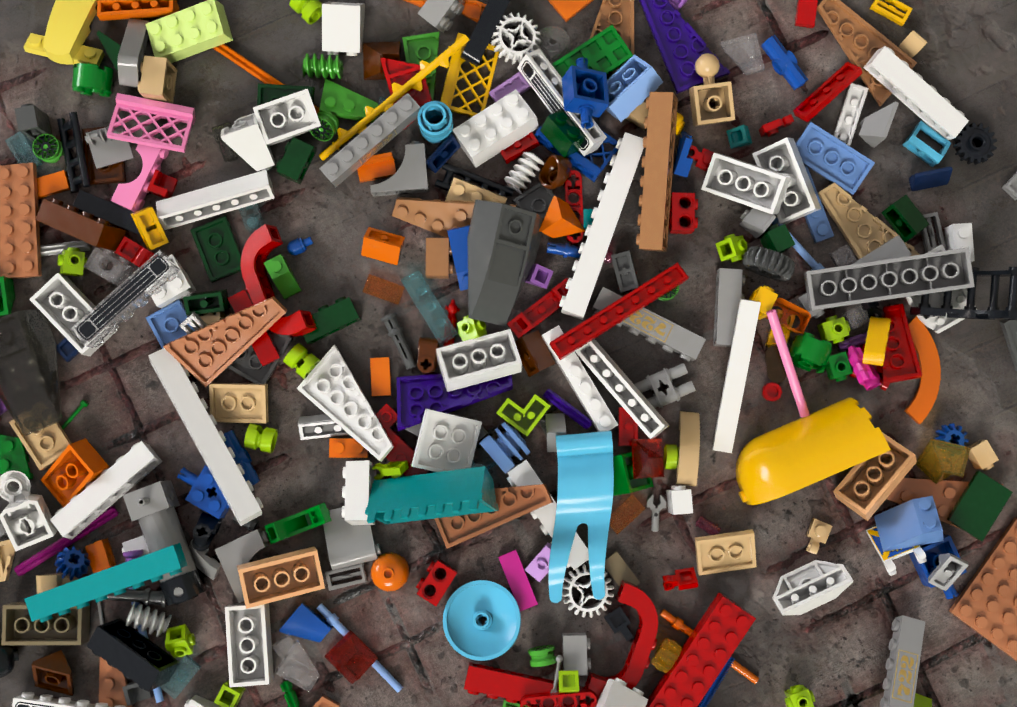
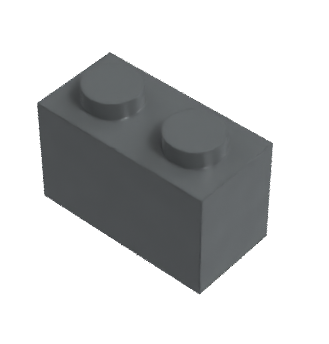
M23 104L20 108H15L18 130L33 141L41 134L52 135L49 117L46 113L33 104Z

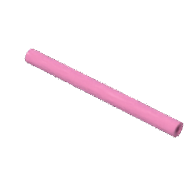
M776 309L769 310L766 314L800 417H807L810 413Z

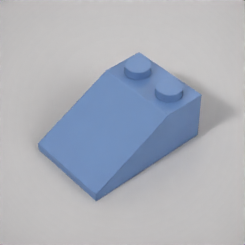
M933 496L909 500L874 516L883 552L944 541L943 529Z

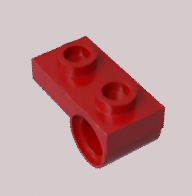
M125 236L115 251L116 254L140 268H144L158 256Z

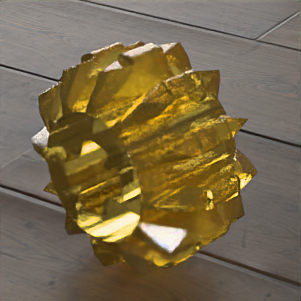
M665 638L655 651L651 664L659 671L669 672L681 654L682 647L674 640Z

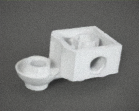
M13 470L0 476V496L9 501L7 507L0 514V520L15 551L53 537L57 529L50 520L52 516L43 496L31 494L29 478L24 473ZM10 482H17L19 484V488H13Z

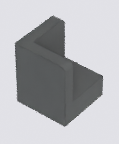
M134 681L122 687L127 706L153 697L152 690L149 692L145 691Z

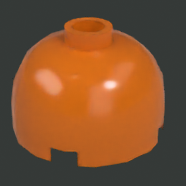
M387 552L378 556V559L373 562L371 567V578L374 584L379 589L387 592L402 588L410 574L409 564L406 559L395 552Z

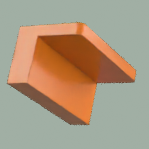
M392 152L373 155L357 169L360 183L391 177L397 172Z
M369 227L363 237L361 255L397 265L405 237Z
M108 538L85 546L93 574L116 566Z

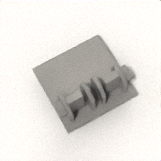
M121 125L116 127L113 133L120 134L125 129ZM109 126L87 132L86 136H84L86 142L89 143L96 169L134 158L129 142L107 138Z

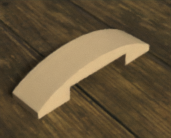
M680 411L679 459L676 484L696 486L700 452L699 413Z

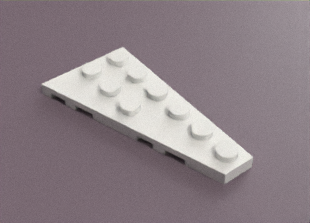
M333 345L297 389L382 462L394 446L337 346Z

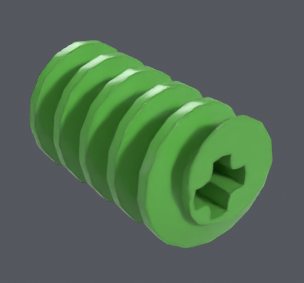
M306 53L303 59V77L307 74L308 77L312 78L315 73L316 78H320L321 75L324 78H328L330 74L331 79H335L336 75L339 79H342L343 61H340L339 55H336L335 60H332V56L329 54L327 60H325L324 54H321L320 59H317L316 54H313L312 59H310L309 54Z

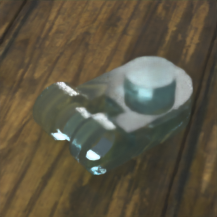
M258 203L239 209L244 226L250 233L264 225ZM253 209L254 213L248 215L247 210Z

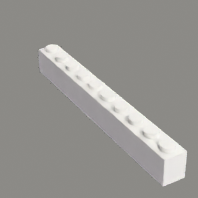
M626 132L623 138L619 137L616 148L619 150L617 156H612L610 166H613L611 173L607 172L603 181L606 187L599 192L597 198L600 201L598 208L594 207L591 218L594 219L592 225L588 224L584 234L588 236L587 240L580 245L578 253L581 256L579 261L575 260L572 268V271L575 272L573 279L569 278L565 287L568 289L567 296H562L559 304L562 307L561 313L580 320L584 318L644 149L643 138Z
M165 348L148 355L152 367L239 525L242 526L261 516L263 504L259 497H254L252 493L254 488L249 480L245 481L242 476L245 474L240 463L236 465L233 459L235 454L232 448L226 447L224 443L226 438L222 431H217L215 427L217 422L212 414L208 415L206 411L208 406L204 398L200 399L197 393L199 390L195 382L191 383L188 379L190 376L188 370L184 366L182 367Z

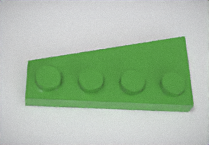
M440 32L402 37L406 62L420 65L422 60L431 63L437 58ZM437 68L426 76L432 101H434Z

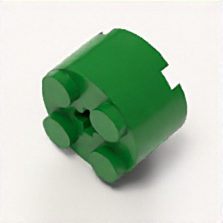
M74 64L73 91L80 92L81 95L92 96V93H95L101 97H111L114 70L105 66L104 70H102V68L95 64Z
M804 332L803 335L795 336L789 351L794 366L809 372L811 368L817 369L816 373H823L832 352V343L826 340L820 341L815 339L813 334Z

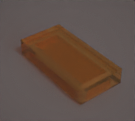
M369 274L362 292L399 305L405 287Z
M632 494L611 513L609 526L618 535L646 508Z

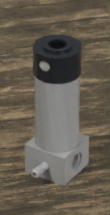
M159 481L123 495L131 521H139L149 553L178 543L181 544L188 566L182 567V572L170 576V573L163 574L164 579L159 580L167 606L180 604L205 592L199 571L196 569L175 507L180 506L172 481Z

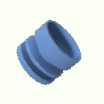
M504 421L501 426L506 432L502 434L496 428L495 431L499 438L495 440L492 436L488 435L480 442V445L506 474L515 466L511 457L516 456L519 460H523L518 451L522 449L526 455L531 452L521 435Z

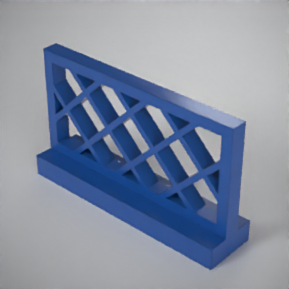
M540 126L535 133L538 142L555 155H561L540 131L542 128ZM604 131L603 133L607 138L603 143H610L615 146L613 151L604 152L602 143L600 145L601 152L590 153L583 156L577 151L567 156L571 160L572 167L593 182L597 180L612 159V156L619 150L616 148L618 141ZM602 156L603 164L601 167L593 163L592 157Z

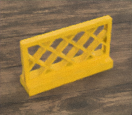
M457 33L455 42L458 39H460L464 34ZM465 44L455 52V55H451L450 66L447 70L440 102L446 104L452 112L473 117L478 113L472 112L469 105L477 101L481 107L480 112L486 108L499 52H495L494 57L488 61L483 55V64L476 67L470 63L473 69L464 73L461 64L466 60L460 57L466 47ZM488 44L486 50L494 51L496 46ZM486 65L490 74L483 79L478 69ZM475 72L480 81L471 85L467 76ZM464 78L469 87L460 91L456 84L457 81ZM482 83L485 93L478 97L474 87ZM471 90L475 99L467 103L462 94ZM460 96L464 105L459 108L451 106L452 100Z

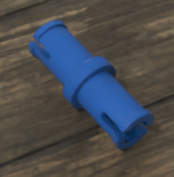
M550 241L547 243L546 253L563 255V258H567V256L580 258L581 256L578 253L580 247L569 245L566 242L565 244Z

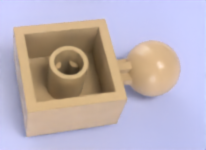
M710 53L701 55L695 63V70L703 78L704 85L689 88L693 126L735 120L731 81L715 83L714 76L719 71L720 63L718 58ZM710 99L712 103L715 102V106L712 108L709 106Z

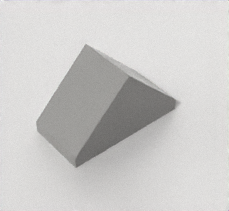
M565 413L545 414L547 452H557L556 435H566Z

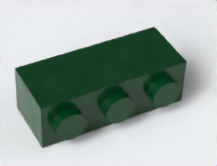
M344 296L335 300V304L331 306L324 305L318 309L319 312L312 315L317 329L303 336L308 344H312L360 321L361 318L352 299Z

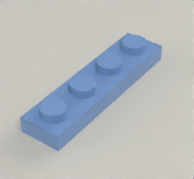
M805 166L821 209L804 217L814 243H818L834 237L808 166Z

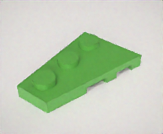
M325 78L319 112L329 111L336 117L360 121L366 116V106L375 109L379 105V103Z

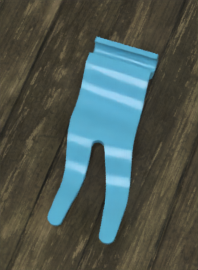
M602 431L556 435L558 490L556 517L549 559V597L553 603H558L562 599L564 576L578 525L585 523L588 525V557L591 586L594 598L600 600L605 596V558L613 503L612 432Z

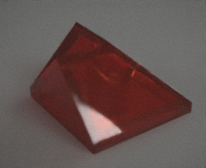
M662 438L632 439L633 479L664 477Z
M351 630L324 656L351 684L356 682L378 659Z

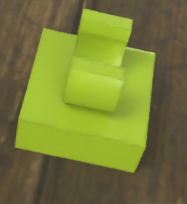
M578 670L558 671L559 693L579 692Z

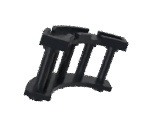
M972 267L975 287L968 288L967 303L964 306V310L953 309L951 305L952 291H945L941 308H931L929 294L921 295V303L918 304V307H910V315L946 317L947 314V318L1017 320V267H1009L1008 270L979 271L980 268ZM977 276L991 277L990 301L987 310H976L977 307H975ZM1000 277H1010L1008 307L1005 310H999L1000 308L998 307Z

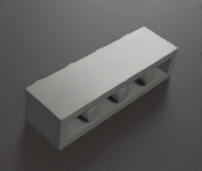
M719 268L716 271L713 346L731 347L740 299H745L744 294H742V286L745 285V275H742L743 269Z

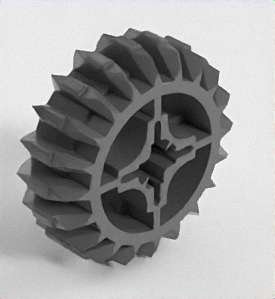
M752 246L747 248L743 256L742 264L746 269L761 276L779 281L790 280L794 273L795 262L782 253L764 247Z

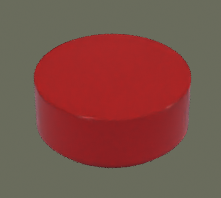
M775 382L767 383L762 388V396L767 401H776L782 395L781 386Z

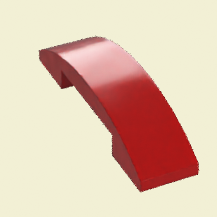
M567 278L507 323V326L518 339L561 308L559 306L562 296H567L568 289L565 288L568 282Z

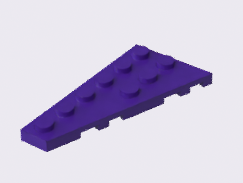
M639 0L676 94L689 90L693 86L704 84L703 78L695 70V63L701 55L706 53L713 54L707 48V44L690 24L684 21L678 10H675L668 0ZM720 63L719 71L714 78L718 79L729 75L730 71Z
M442 374L397 377L398 431L422 423L425 408L450 413L513 389L512 375L450 392L446 390Z

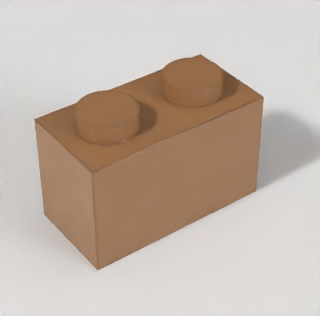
M426 238L425 276L427 279H449V274H453V262H450L452 251L449 238Z

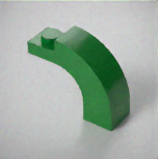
M324 502L264 527L270 543L273 544L332 520L330 518V511Z

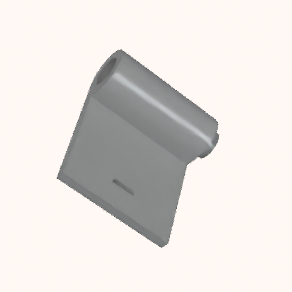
M342 507L329 510L332 521L323 524L332 570L378 559L379 555H382L380 544H376L373 538L371 525L349 524L345 521V518H342Z

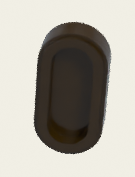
M777 344L769 345L765 350L767 376L772 382L780 383L785 380L787 375Z

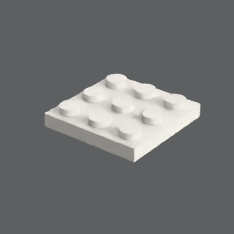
M425 408L411 466L434 472L471 468L482 422Z

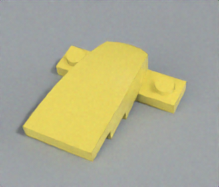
M55 0L45 36L30 33L24 45L25 52L48 57L59 64L87 63L95 64L99 67L105 56L104 51L83 45L91 32L89 26L97 13L95 8L97 0Z

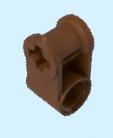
M419 338L417 367L425 375H431L436 369V349L439 348V339ZM426 361L431 365L427 370L422 366V364H426Z

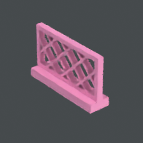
M117 93L115 99L116 106L107 131V138L185 153L191 128L196 119L194 108ZM119 112H129L130 115L121 119ZM146 115L150 119L140 123L137 117ZM134 119L138 125L128 129L125 123ZM167 119L169 123L160 127L156 121ZM180 122L187 123V127L180 131L175 126ZM153 123L157 129L148 133L144 127ZM121 125L126 130L120 134L113 133L114 129ZM173 127L176 133L167 137L164 130ZM141 129L145 134L138 138L134 137L132 133ZM158 133H161L164 137L160 141H154L151 138ZM180 137L182 145L172 144L171 140Z

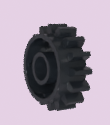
M973 122L969 126L965 125L958 136L953 139L955 141L953 146L956 149L955 155L960 157V161L965 160L968 165L972 162L978 165L981 162H986L988 158L994 155L992 152L997 147L993 144L997 142V139H992L995 133L988 132L989 126L984 129L983 123L976 126L975 122ZM972 141L976 143L977 147L972 144Z

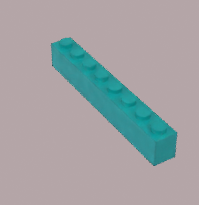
M178 543L30 596L24 600L31 621L40 619L42 623L53 619L52 614L58 613L61 616L71 612V607L77 606V609L89 606V601L95 599L97 603L108 599L107 595L110 593H114V596L127 592V587L132 586L133 589L145 585L144 581L151 579L153 583L164 579L163 574L170 573V576L182 572L181 568L188 566L181 544Z

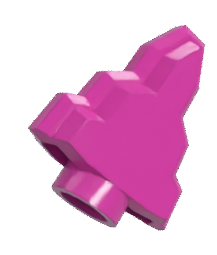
M850 346L847 357L858 382L865 387L866 391L878 387L881 384V378L873 365L863 364L864 352L861 347Z

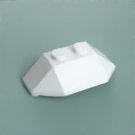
M814 560L782 575L772 598L782 616L802 615L836 599L853 583V579L843 564Z

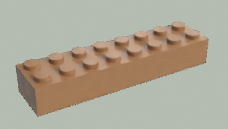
M650 92V96L646 98V109H649L648 117H645L644 121L647 136L643 138V148H646L645 156H642L644 175H641L640 179L643 195L639 196V206L642 207L641 214L638 215L640 234H637L636 245H639V249L644 251L667 252L678 108V98L674 92Z

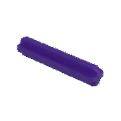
M547 389L543 394L546 400L583 428H590L593 423L592 420L551 389Z

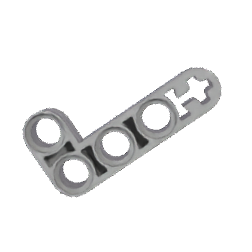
M129 18L118 53L119 85L138 87V81L141 80L140 64L149 39L145 24L149 23V20Z

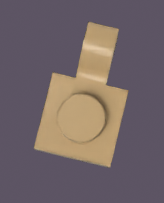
M812 518L806 536L811 538L806 551L817 554L819 544H826L832 526Z

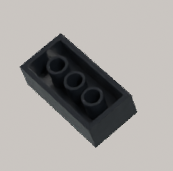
M120 618L97 626L87 644V647L92 650L93 654L102 657L107 661L108 665L117 668L126 678L132 679L141 689L148 692L169 682L180 663L134 628L126 626V623Z

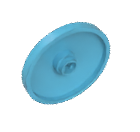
M476 580L462 585L450 596L443 613V629L450 645L462 656L477 661L491 660L503 655L514 645L521 629V612L516 599L505 587L492 581ZM482 617L487 618L485 624H482L480 621Z

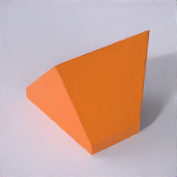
M553 196L539 231L551 238L585 232L570 205L557 196Z

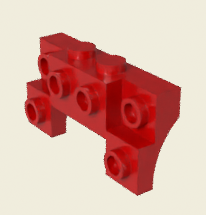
M386 403L376 413L377 418L394 446L386 458L390 462L407 461L409 468L403 473L405 476L427 474L430 470L411 466L415 451L391 429L397 422V413Z

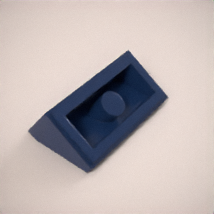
M450 134L426 160L428 169L434 173L461 147L453 134Z
M952 167L915 173L909 177L911 191L947 185L953 170Z

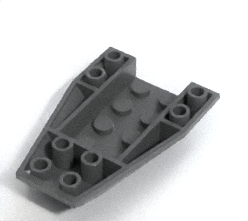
M475 200L467 237L468 311L470 319L505 327L537 258L542 235L539 229L544 220L543 217L537 213L507 204Z

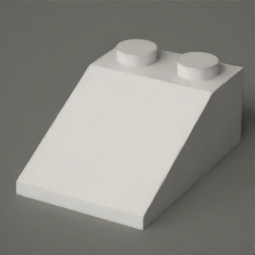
M308 89L253 107L265 143L268 146L286 141L321 126Z

